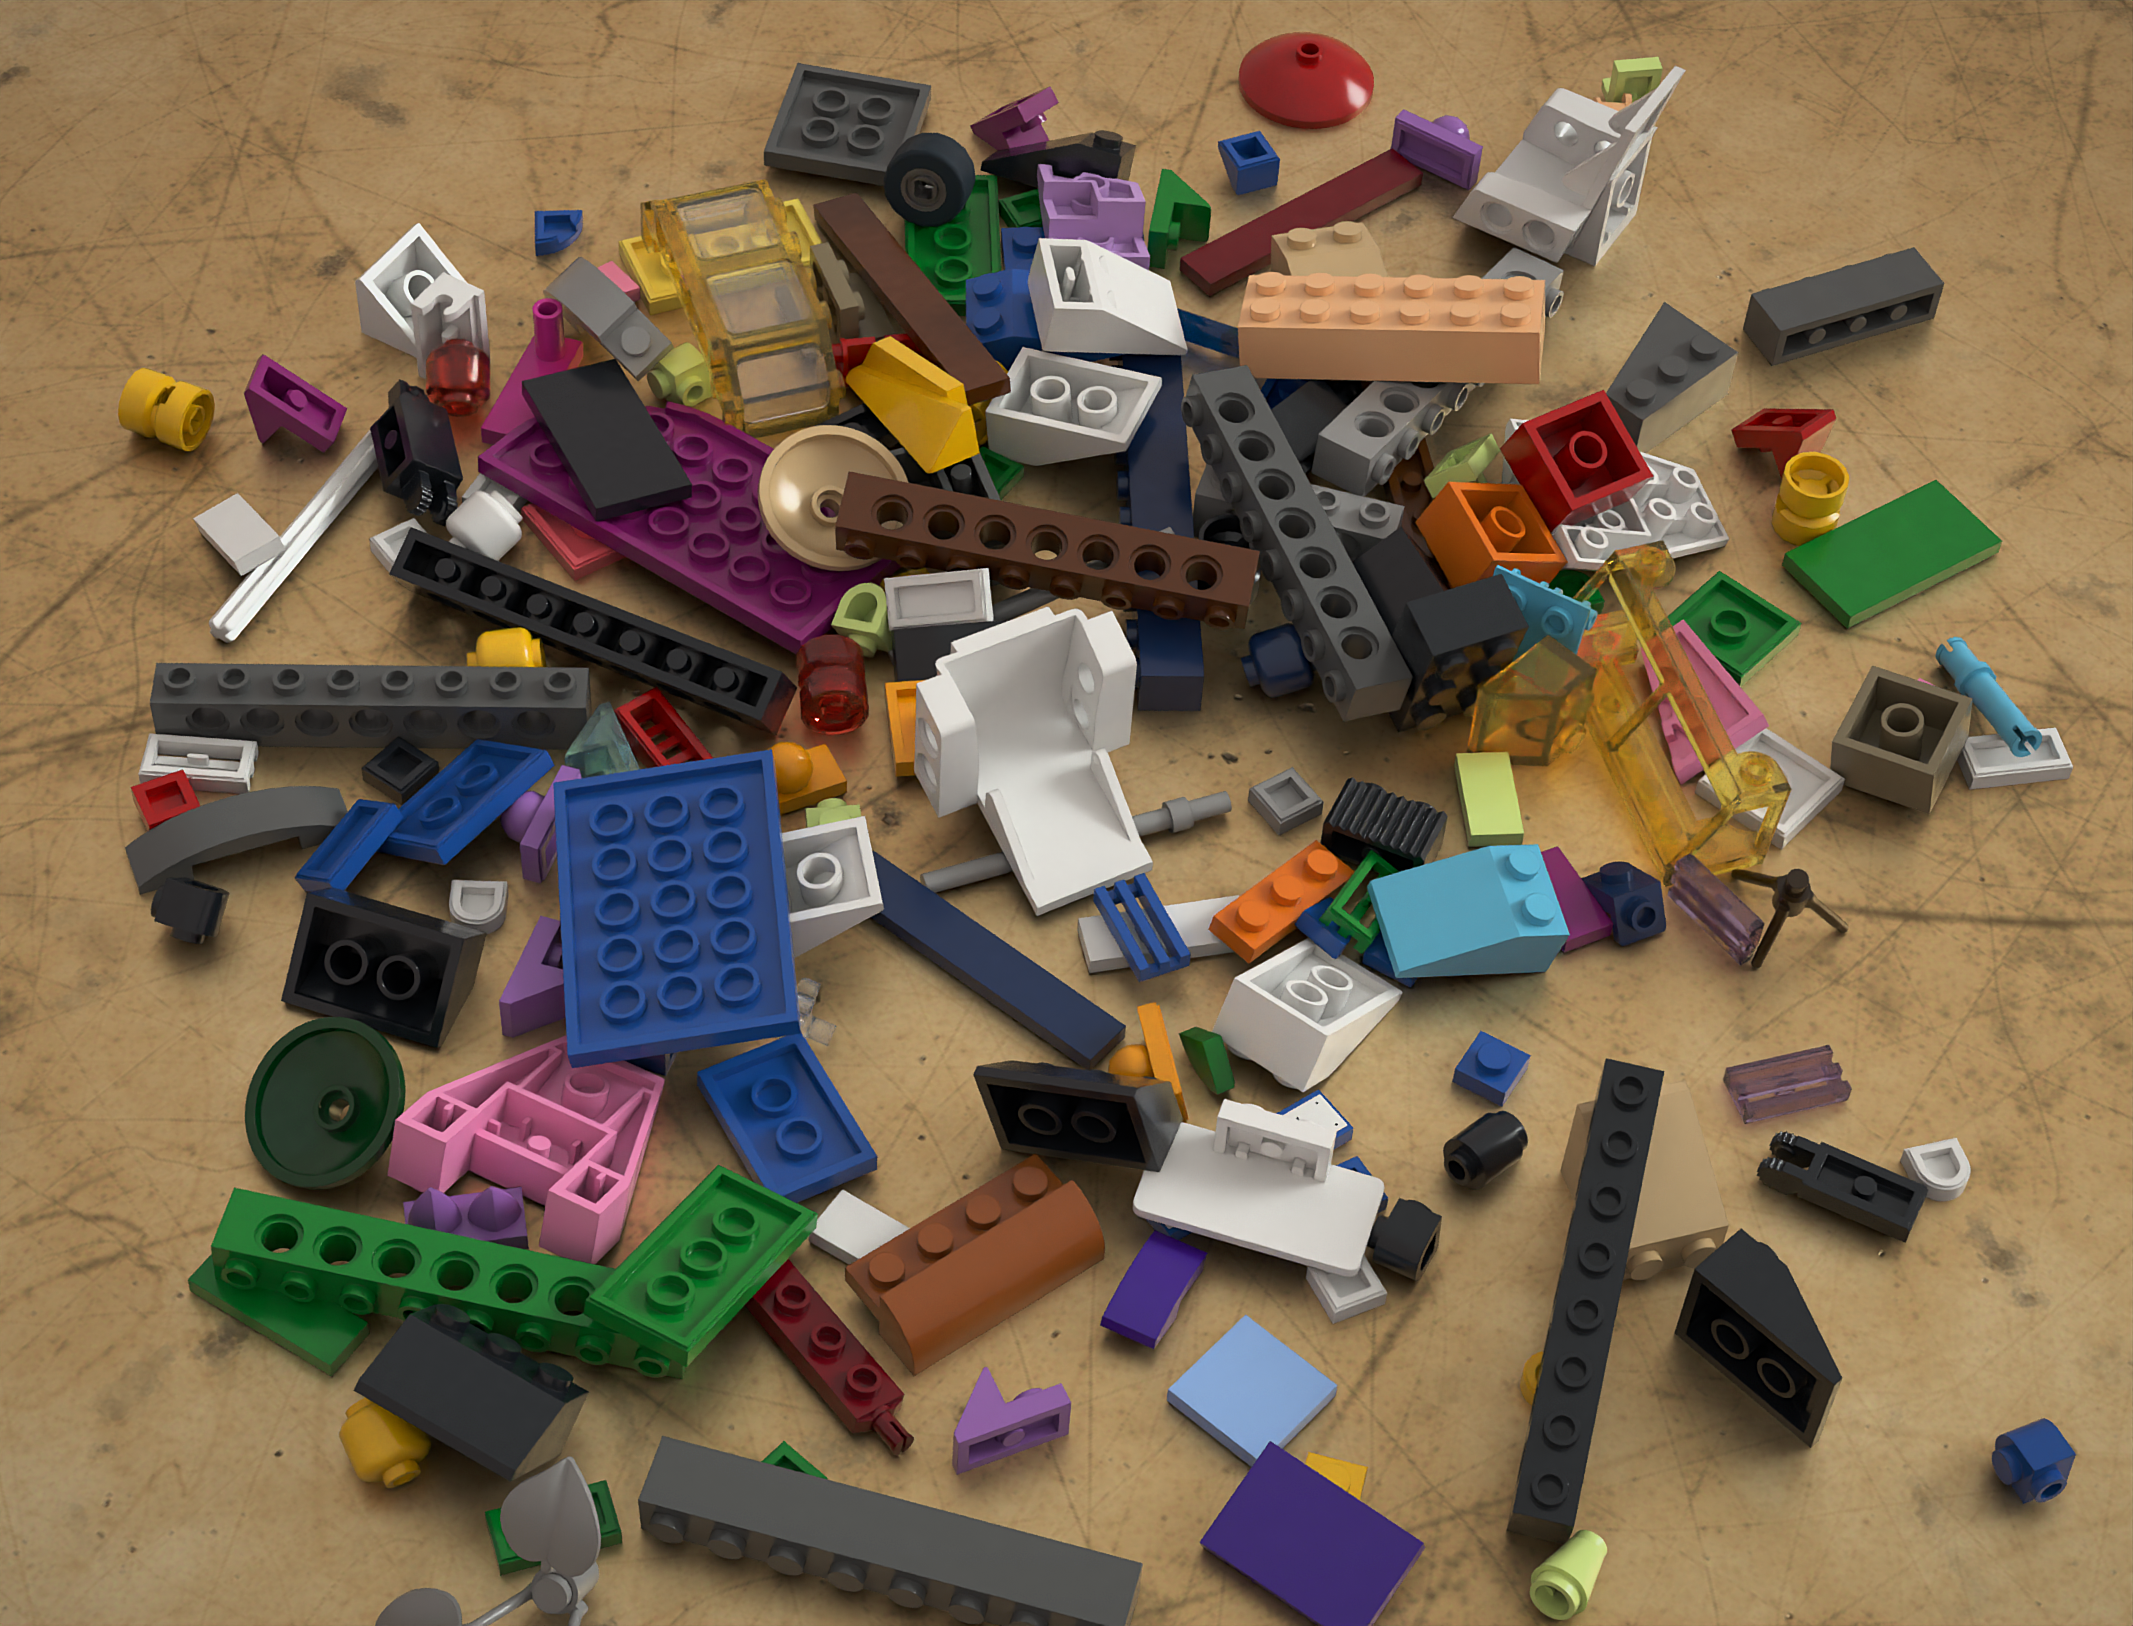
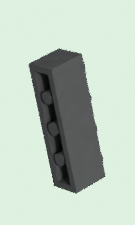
M1913 247L1753 293L1750 297L1743 330L1770 365L1774 366L1934 319L1945 283Z

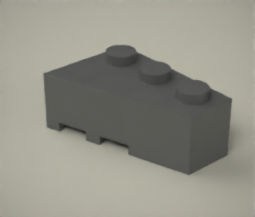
M1666 302L1663 303L1606 392L1638 450L1643 453L1649 452L1728 395L1738 356L1737 351Z

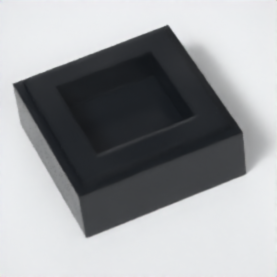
M398 736L361 769L363 781L400 805H403L439 773V763Z

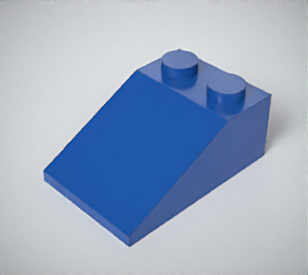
M1011 268L966 280V325L992 357L1001 363L1007 371L1010 370L1022 347L1043 351L1027 283L1030 270ZM1043 351L1089 362L1123 355L1119 353Z

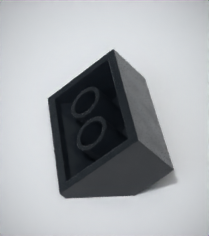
M333 887L307 892L281 1001L332 1017L354 1019L373 1029L439 1048L444 1043L474 987L487 933Z
M1015 1060L979 1065L973 1074L999 1145L1003 1150L1030 1154L1036 1153L1037 1155L1160 1172L1183 1120L1171 1082L1154 1077L1141 1078L1106 1073L1097 1069L1082 1070L1054 1066L1045 1062L1030 1063Z
M434 1304L410 1314L359 1378L354 1388L355 1392L510 1482L560 1456L589 1394V1391L573 1383L574 1378L567 1370L551 1363L536 1362L521 1353L522 1347L516 1341L501 1334H488L469 1323L470 1317L464 1311L454 1306Z

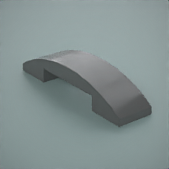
M288 786L252 791L210 802L175 816L135 839L125 847L139 893L144 894L158 890L160 886L165 885L166 878L187 877L194 879L192 865L293 837L298 838L301 849L320 845L348 811L340 790L337 788Z

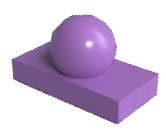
M1404 109L1395 117L1391 149L1396 150L1410 163L1467 190L1473 187L1478 179L1483 146L1470 141L1469 130L1463 121L1458 117L1445 115L1430 122Z
M561 765L545 796L535 791H526L500 815L501 825L507 836L520 843L523 879L541 884L542 880L544 881L557 857L553 783L581 779L579 769Z

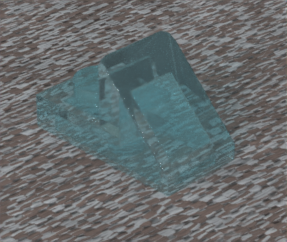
M610 701L599 704L568 749L564 759L565 766L579 769L582 778L640 770Z

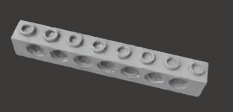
M1515 247L1481 278L1508 279L1514 276H1524L1531 280H1545V318L1547 316L1551 318L1556 314L1564 296V292L1559 290L1564 270ZM1374 381L1318 434L1311 473L1355 495L1365 497L1378 483L1381 485L1386 483L1394 467L1403 458L1406 460L1410 459L1420 441L1427 434L1434 435L1440 428L1444 417L1452 410L1458 411L1465 403L1468 394L1476 386L1482 387L1485 383Z

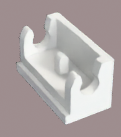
M443 272L411 303L418 374L420 377L431 381L439 376L443 369L455 367L458 371L452 373L450 386L457 387L464 384L481 367L485 369L491 363L484 290Z

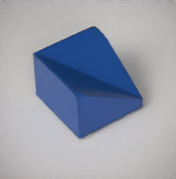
M1261 131L1218 141L1221 158L1231 186L1237 195L1277 185L1280 158Z

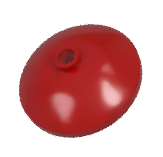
M1293 32L1274 36L1252 48L1241 62L1238 84L1245 101L1265 118L1294 128L1322 129L1344 124L1359 116L1367 108L1373 95L1374 76L1367 61L1346 43L1323 34Z

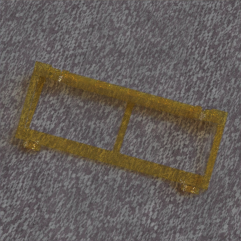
M1662 540L1615 550L1573 597V599L1579 602L1587 601L1608 578L1623 610L1597 615L1592 628L1589 631L1584 630L1567 686L1574 697V701L1664 886L1667 887L1730 872L1734 869L1763 864L1792 789L1780 766L1773 758L1755 751L1737 754L1654 592L1655 589L1667 586L1675 574V563ZM1637 640H1639L1660 682L1657 689L1641 706L1621 668L1622 665L1635 663L1639 652ZM1666 697L1721 803V810L1714 817L1701 820L1696 819L1647 720V717ZM1768 807L1759 832L1757 830H1740L1727 822L1738 813Z

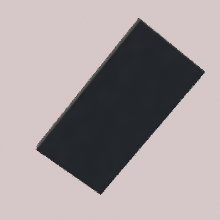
M616 359L522 381V395L596 522L692 497L691 481Z

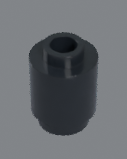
M1499 1111L1496 1114H1484L1445 1143L1443 1155L1447 1174L1454 1182L1464 1185L1469 1189L1479 1190L1521 1159L1523 1150L1528 1145L1526 1130L1522 1123L1509 1112Z

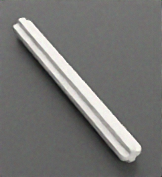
M370 430L282 533L280 539L286 550L250 571L209 620L210 633L214 638H220L226 643L235 640L378 468Z

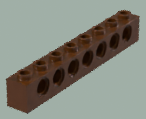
M850 471L848 472L835 525L836 550L844 551L853 558L868 560L876 557L896 561L900 566L913 570L927 567L952 572L989 568L990 580L998 581L1001 585L1010 589L1022 590L1030 587L1050 591L1052 595L1066 600L1081 597L1101 601L1105 606L1117 610H1125L1132 607L1152 611L1158 617L1168 620H1177L1183 617L1204 621L1208 626L1220 630H1228L1233 627L1245 629L1260 551ZM887 521H898L903 524L902 527L894 530L886 529L881 525ZM938 531H949L955 536L942 540L935 538L932 534ZM995 540L1004 543L1006 546L993 550L985 547L983 544ZM1047 550L1055 553L1057 557L1044 560L1038 558L1035 553ZM1098 560L1106 563L1108 567L1095 570L1088 567L1086 563ZM1150 570L1157 573L1160 577L1154 580H1147L1141 578L1137 573ZM1201 580L1207 582L1211 588L1198 590L1188 583Z

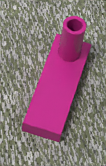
M545 298L538 300L533 305L534 336L481 426L483 443L494 445L509 432L535 417L522 395V381L577 368L584 356L583 342L564 337L563 309L559 301Z

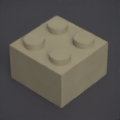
M1872 666L1832 741L1830 769L1845 778L1843 784L1845 786L1930 814L1968 739L1973 698Z

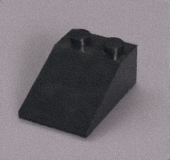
M1741 1228L1694 1269L1675 1334L1812 1448L1819 1441L1842 1381V1376L1787 1265L1779 1260L1776 1253L1768 1245L1757 1242Z

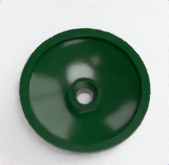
M325 1017L308 1021L280 1038L258 1065L246 1097V1133L251 1149L260 1164L277 1179L292 1186L309 1190L329 1189L343 1185L370 1169L391 1144L395 1119L404 1111L405 1077L401 1062L394 1048L375 1029L362 1022L345 1017ZM349 1105L346 1116L341 1120L343 1109Z

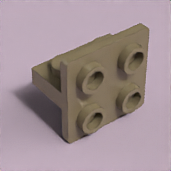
M829 242L810 246V282L774 291L775 302L803 360L828 356L830 344L839 343V338L853 339L875 336L877 342L884 339V335L894 334V329L878 297L858 272L848 274L844 260L836 259Z

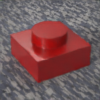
M184 770L131 787L133 801L147 831L175 816L200 806Z

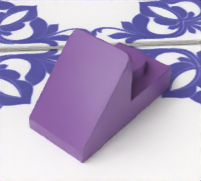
M540 916L499 1000L502 1035L514 1038L566 1018L561 922L559 920Z
M984 1367L954 1431L952 1466L956 1474H961L1068 1435L1071 1401L1062 1383L1044 1390L1040 1388L1026 1390L1016 1396L1013 1401L1005 1403L989 1369Z

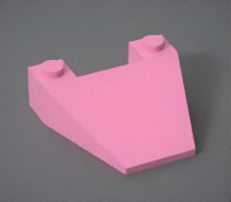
M565 1035L425 1093L395 1119L387 1176L407 1184L419 1192H425L428 1188L432 1187L444 1193L468 1170L508 1189L522 1187L523 1196L545 1206L539 1247L563 1258L596 1264L620 1240L665 1079L626 1061L572 1068L567 1055V1036Z

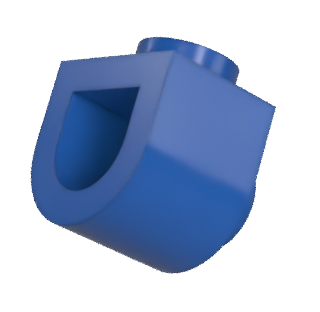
M2042 1418L1999 1435L1995 1441V1451L1992 1452V1464L1999 1479L2004 1484L2013 1487L2023 1504L2034 1499L2036 1502L2041 1503L2056 1497L2065 1489L2076 1454L2058 1428L2048 1419Z

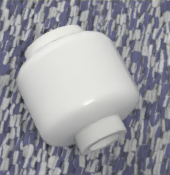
M496 490L490 495L483 491H475L446 520L447 530L453 537L449 542L499 561L521 539L522 530L518 524L523 520V517Z

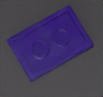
M1269 1441L1200 1541L1204 1549L1317 1626H1373L1425 1549L1422 1541L1271 1441Z

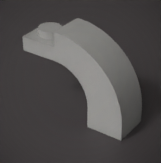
M578 257L543 290L545 298L555 299L561 303L563 317L580 334L586 330L637 381H640L674 348L672 342L636 307L634 301L604 273L582 257Z

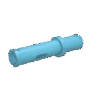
M1953 637L1947 640L1953 648L1952 652H1949L1941 644L1936 651V660L1955 680L1954 686L1959 693L1973 698V704L1994 727L1995 731L2008 745L2012 754L2016 757L2030 755L2031 753L2024 746L2025 742H2029L2036 751L2042 743V734L2034 728L1996 682L1997 676L1988 664L1979 661L1968 648L1967 643L1960 637Z

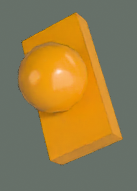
M778 742L767 749H772L775 760L780 815L847 793V780L826 744L805 750L801 745L793 742Z
M1156 1002L1137 1006L1146 1046L1134 1044L1117 1050L1109 1061L1108 1073L1141 1078L1154 1077L1159 1080L1170 1081L1183 1118L1182 1122L1187 1123L1186 1120H1189L1160 1005H1156Z

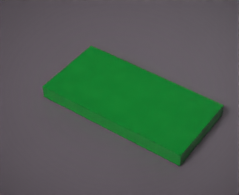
M975 175L976 180L971 195L963 209L948 223L938 227H921L904 219L906 253L958 316H966V280L1001 271L997 175Z
M1934 480L1786 552L1782 566L1848 629L1998 554L2002 540L1941 483Z
M717 1165L585 1300L584 1315L688 1367L816 1229L818 1213Z

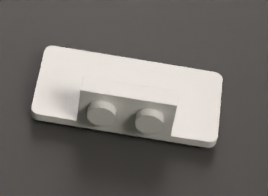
M1224 1099L1217 1117L1216 1132L1181 1122L1160 1172L1144 1170L1133 1199V1211L1141 1218L1341 1276L1352 1277L1359 1272L1385 1187L1379 1178L1331 1165L1336 1130L1322 1127L1310 1120H1297L1265 1111L1254 1104H1241Z

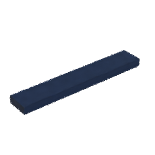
M872 851L884 910L870 918L1086 1070L1094 1068L1125 1038L1126 1025L877 852Z

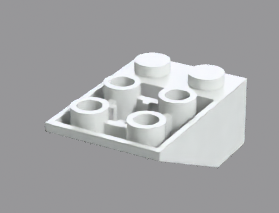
M1038 239L1027 283L1043 351L1154 355L1187 354L1188 349L1169 280L1088 240Z

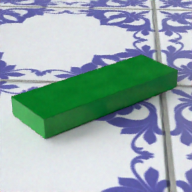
M212 1254L188 1278L191 1292L331 1377L370 1334L367 1321L345 1310L335 1302L316 1298L309 1302H299L286 1297L280 1291L260 1287L238 1289L227 1284L224 1280L215 1279Z

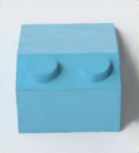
M1538 844L1486 846L1371 880L1367 885L1396 978L1546 972L1570 936Z

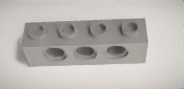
M1206 464L1194 500V537L1198 538L1200 528L1207 520L1218 515L1236 514L1231 503H1227L1224 500L1220 489V481L1212 466ZM1311 484L1351 561L1357 559L1402 525L1405 506Z

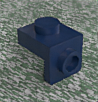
M1622 861L1605 864L1600 868V872L1581 878L1603 910L1611 914L1614 941L1618 944L1626 946L1666 930L1661 881L1630 863Z

